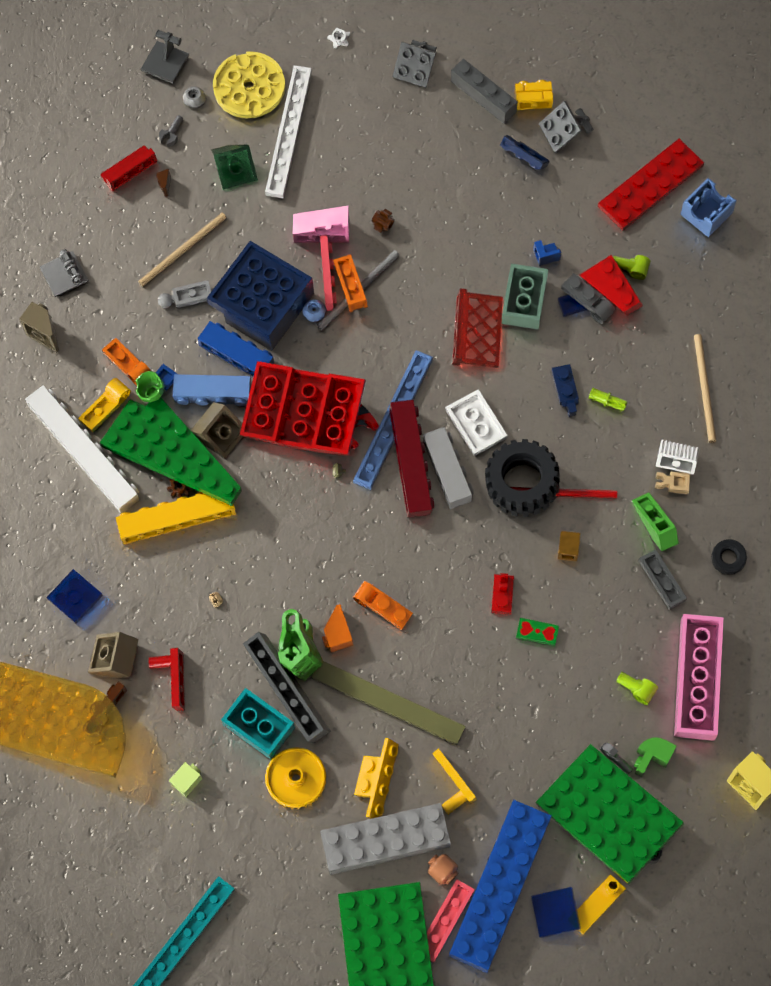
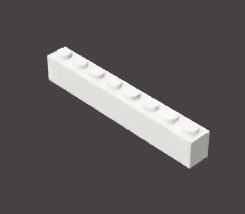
M41 386L25 399L29 408L121 514L126 512L140 501L138 489L133 483L130 485L127 483L126 475L121 470L117 471L114 468V461L109 456L105 457L102 454L103 449L97 442L94 444L90 440L92 437L89 432L79 427L80 423L74 415L72 417L69 416L67 413L69 410L62 402L58 403L56 401L57 396L51 389L47 390L44 386Z

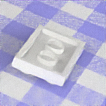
M479 390L445 407L447 414L474 456L508 437Z

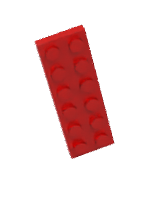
M679 138L598 203V207L624 231L702 168L704 162Z

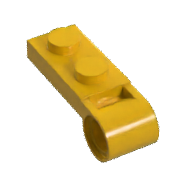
M113 378L107 384L105 392L78 418L79 421L93 433L129 397L131 390L119 379Z

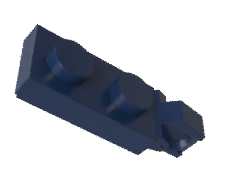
M508 135L504 136L500 144L504 150L512 151L517 158L527 161L536 170L547 167L550 162L523 142H518Z
M571 365L553 367L551 372L559 404L562 408H567L569 417L576 416V405L579 404V397Z

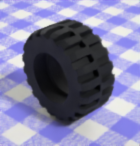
M522 439V442L511 440L509 445L506 443L502 444L500 451L496 449L492 453L493 458L488 459L487 468H485L486 488L490 499H493V504L496 507L501 506V511L505 513L511 511L512 516L516 517L518 514H523V517H529V513L532 512L534 515L539 514L541 508L546 510L549 507V502H554L556 499V493L559 492L560 488L559 465L555 460L554 454L552 452L549 453L545 445L540 447L539 442L534 440L532 443H529L528 439ZM520 465L531 466L541 474L540 482L534 488L526 491L510 488L505 483L504 477L510 469Z

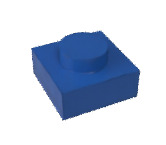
M162 364L156 373L163 380L164 389L167 391L174 382V374L177 373L165 364Z

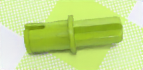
M592 388L588 398L604 404L605 407L610 406L620 411H624L627 406V401L612 396L610 392L608 394Z

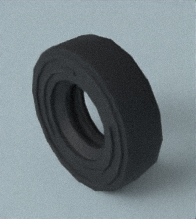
M723 540L713 548L711 554L712 564L715 569L723 574H735L741 571L746 564V550L736 540ZM726 550H731L736 554L737 559L732 564L725 563L722 559V553Z

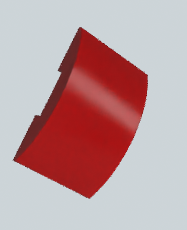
M257 361L240 435L295 449L349 455L366 380L330 373L327 375L297 370L289 366Z

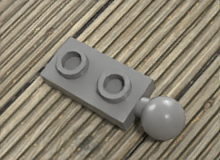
M209 280L172 288L173 295L161 294L158 297V304L162 308H168L175 302L176 307L180 308L205 302L211 293Z

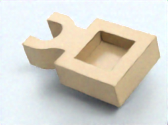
M661 472L656 473V479H661L663 482H656L655 489L667 487L669 488L668 492L689 493L690 474L670 472V475L667 476Z

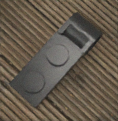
M574 273L561 285V289L588 309L592 318L600 324L616 310L608 299Z

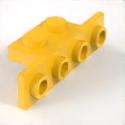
M385 738L381 757H363L354 793L358 797L370 798L366 817L370 819L383 815L386 796L389 792L388 787L398 754L399 744L389 738Z

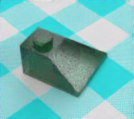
M249 144L226 145L211 149L223 190L258 180Z

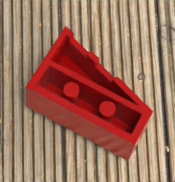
M612 255L579 275L627 316L643 306Z

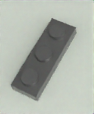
M656 549L639 558V563L669 610L687 600Z

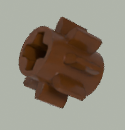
M384 209V211L377 210L372 218L374 229L380 233L385 230L389 231L395 221L392 218L393 216H391L392 212Z
M169 480L171 486L167 487V490L172 492V499L175 497H189L188 490L192 489L191 487L175 480Z

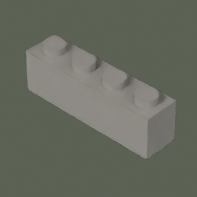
M445 427L423 434L426 451L449 508L452 509L472 502L474 491L471 483L467 484L465 477H467L464 466L460 467L458 462L460 460L457 449L452 447L453 438L451 433H447Z

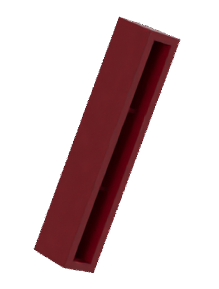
M414 400L391 402L389 412L407 518L428 516L431 514L432 509H434V499L429 494L431 481L426 477L428 463L427 460L423 459L425 445L424 442L420 441L422 428L421 424L417 423L416 418L419 417L418 406H414Z

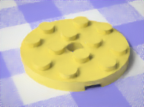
M246 52V54L238 56L235 54L221 63L216 70L213 78L214 95L218 104L229 114L240 118H257L271 112L281 102L285 92V78L279 64L265 54L259 52ZM247 82H252L254 87L245 88L244 85Z

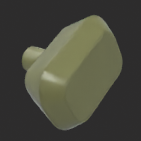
M335 463L333 465V476L338 478L342 476V473H346V469H342L341 464Z

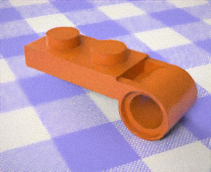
M117 338L113 339L102 349V352L136 386V379L142 373L151 371L144 362H140Z
M366 581L361 584L353 596V599L358 604L370 608L400 630L403 629L413 614L410 610Z

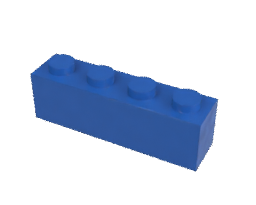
M209 321L197 338L200 347L254 377L257 361L274 364V358L270 352L258 349L253 342L244 341L235 332L230 333L220 323L215 324Z

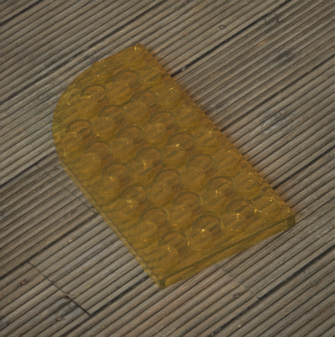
M0 662V746L116 778L125 751L126 733L124 731L123 718L114 703L104 693L86 684Z

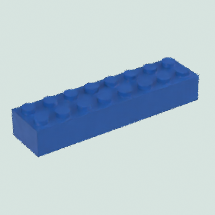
M513 799L452 945L449 957L488 973L552 815Z

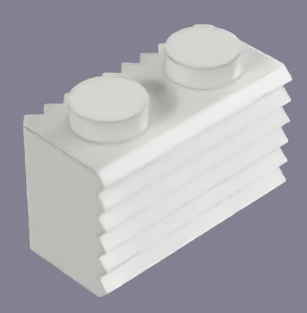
M661 440L656 467L694 475L699 448Z

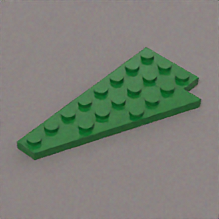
M161 397L159 400L149 402L146 406L130 399L100 441L102 448L230 506H233L242 492L240 485Z

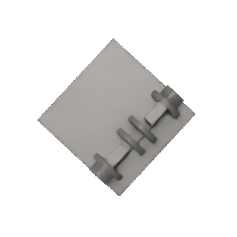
M63 249L60 251V257L40 266L55 297L89 281L73 251L69 252Z

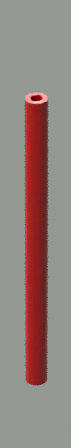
M510 487L518 491L532 489L530 487ZM559 488L556 496L617 498V490Z

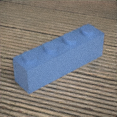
M174 374L173 399L175 403L180 405L196 403L204 406L215 402L223 405L245 406L248 402L252 382L250 376Z

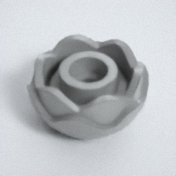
M189 87L183 94V101L190 108L200 107L205 102V93L199 87Z

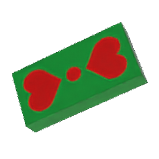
M520 618L516 638L555 646L559 626Z

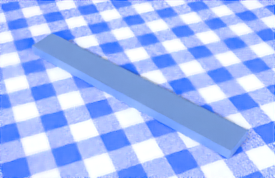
M417 350L415 351L391 402L415 399L433 361L432 356ZM389 407L353 480V483L370 490L394 443Z

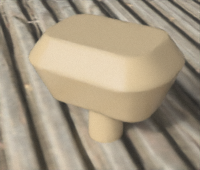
M218 592L209 595V600L214 607H219L222 604L223 599Z

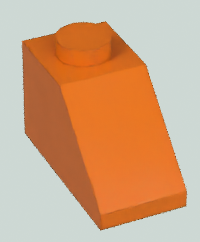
M340 604L336 605L324 628L325 636L322 637L325 648L329 647L331 653L353 646V640Z

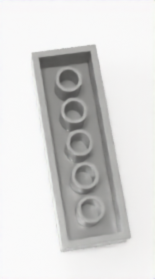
M441 803L320 831L330 875L450 847V839Z

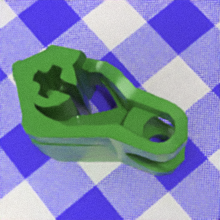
M289 609L282 615V632L278 652L279 661L289 672H292L299 679L306 681L322 666L323 659L313 641L311 623L307 619H302V615L297 610ZM295 615V622L293 625L289 624V617Z

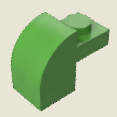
M662 738L645 740L637 750V753L643 757L639 756L634 764V767L637 768L635 774L642 777L651 760L666 768L676 745Z

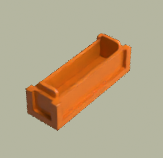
M351 254L334 259V267L344 291L350 313L363 307L368 308Z

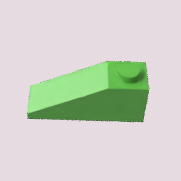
M650 493L632 500V504L652 540L661 551L679 544L675 525Z

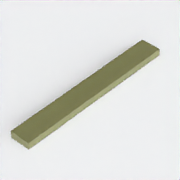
M323 661L322 666L312 676V679L454 745H458L466 726L325 661Z

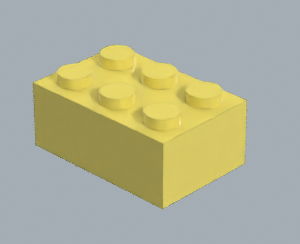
M752 751L735 767L727 782L757 810L771 797V769L765 764L766 761L760 754H755Z

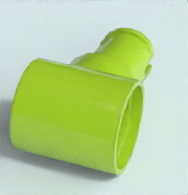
M637 255L634 258L626 259L614 256L619 267L627 270L631 277L638 280L646 279L651 262L648 257Z
M621 672L616 680L617 683L631 690L634 699L644 705L650 703L658 690V686L652 681L645 678L636 680L624 672Z

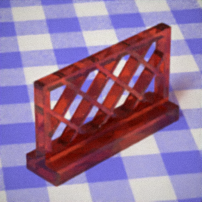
M459 289L456 296L452 365L459 366L462 363L494 368L499 367L503 297L467 292V289ZM469 298L477 299L480 305L474 309L469 304ZM489 301L498 302V308L492 311L487 306V303ZM481 307H484L489 313L485 318H482L477 313ZM472 314L479 320L474 326L468 321V317ZM491 316L497 322V325L493 328L485 322ZM481 324L488 330L483 336L475 329ZM471 331L479 338L473 343L467 338V334ZM490 333L496 339V342L491 346L484 339ZM480 341L487 347L482 353L475 347ZM472 349L477 357L474 359L466 358V352ZM490 351L495 356L494 362L487 361L483 355Z

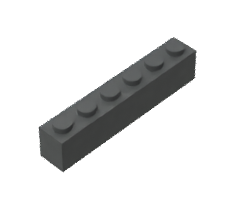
M257 632L245 641L243 645L306 740L316 743L331 732L293 674L280 663L278 652L267 635Z

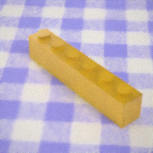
M199 492L193 497H180L174 502L159 503L156 507H143L133 513L124 512L115 518L123 545L236 515L234 504L230 506Z

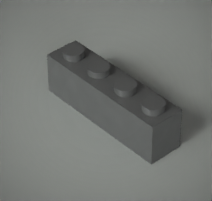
M464 58L451 70V82L505 124L517 113V100Z

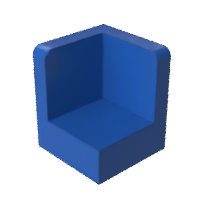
M541 240L534 242L533 251L539 266L561 260V250L557 249L555 243L543 246Z

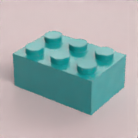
M247 688L242 691L221 719L223 726L270 760H272L295 729L293 721Z

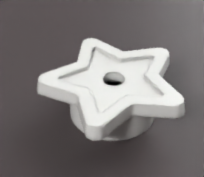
M336 28L332 35L327 36V38L333 42L335 49L340 45L348 46L347 38L350 32Z

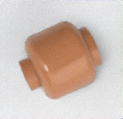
M436 854L428 862L430 865L428 874L440 885L450 884L459 874L457 872L458 865L447 854H442L441 856Z

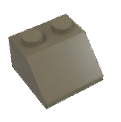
M31 302L19 319L26 335L58 352L59 347L55 327L48 308L41 303Z
M215 402L212 403L191 429V432L202 444L224 459L243 437L240 435L242 422L225 405Z
M122 632L96 635L88 673L113 678L130 677L133 671V662L139 639Z

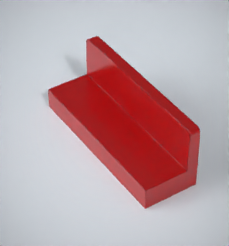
M144 145L101 173L100 176L113 192L157 162L155 152Z

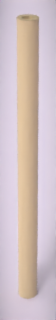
M223 212L142 277L138 283L142 287L145 286L227 218Z
M697 334L694 335L708 440L709 443L716 442L702 336Z

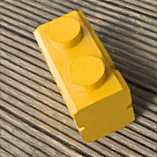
M538 80L532 83L520 81L515 84L514 94L515 100H517V110L552 108L553 93L551 81Z

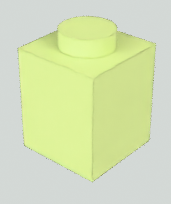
M185 762L171 777L169 782L187 797L202 780L199 774L201 770L194 764L189 766Z

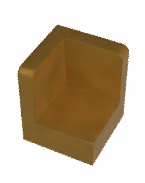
M561 531L557 559L577 561L580 533Z

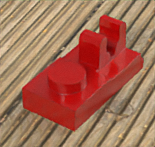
M506 573L494 574L491 613L511 615L514 576Z

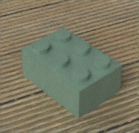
M511 264L501 324L539 330L548 269Z

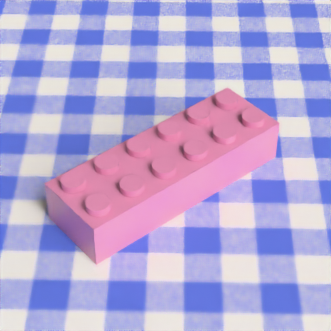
M683 614L681 618L674 737L715 741L718 736L723 617Z

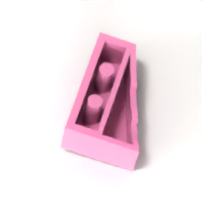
M348 206L293 214L294 243H320V236L327 235L328 242L349 243L350 220Z

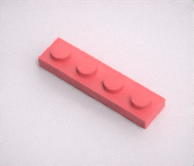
M327 235L320 236L325 305L326 311H332L334 309L333 304H337L336 292L332 293V287H335V276H331L330 271L334 270L333 259H329V253H333L332 242H328Z
M456 879L427 931L432 963H435L475 889Z

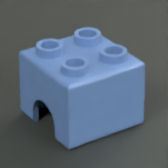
M709 178L683 202L680 214L707 237L733 213L736 200L729 194L726 198L721 196L715 188L716 184Z

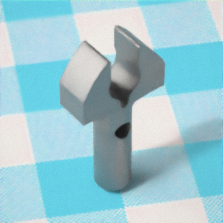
M178 115L169 130L161 129L159 132L161 144L169 136L170 139L166 143L167 147L177 143L178 137L175 135V132L183 121L182 116Z
M608 742L600 747L602 753L607 758H611L626 774L632 772V767L617 754L618 750Z

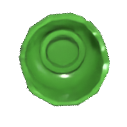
M144 372L136 379L137 390L135 391L142 401L154 402L159 400L164 393V382L156 372Z

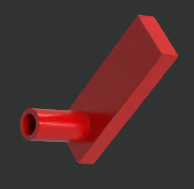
M171 648L170 655L149 657L150 669L171 667L172 708L176 711H185L183 652L179 648Z

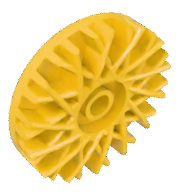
M300 747L287 748L276 754L268 764L265 775L266 786L272 798L279 805H283L285 808L290 807L291 809L306 808L308 805L311 806L314 801H317L321 797L323 790H325V767L320 758L312 751ZM298 775L300 779L293 781L292 777Z

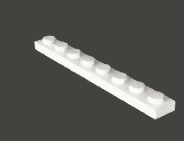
M295 65L293 67L266 185V196L284 198L312 68Z

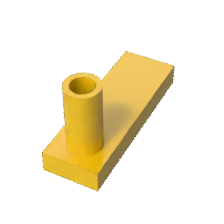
M438 748L432 754L460 789V791L442 804V808L449 815L467 800L472 804L477 798Z
M610 874L572 914L568 921L583 935L626 888Z

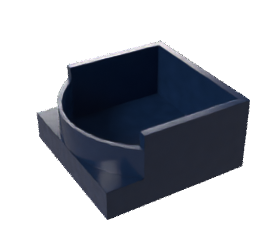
M249 241L208 295L207 301L210 306L224 314L225 322L273 351L301 313L305 303L314 295L313 279L254 242Z

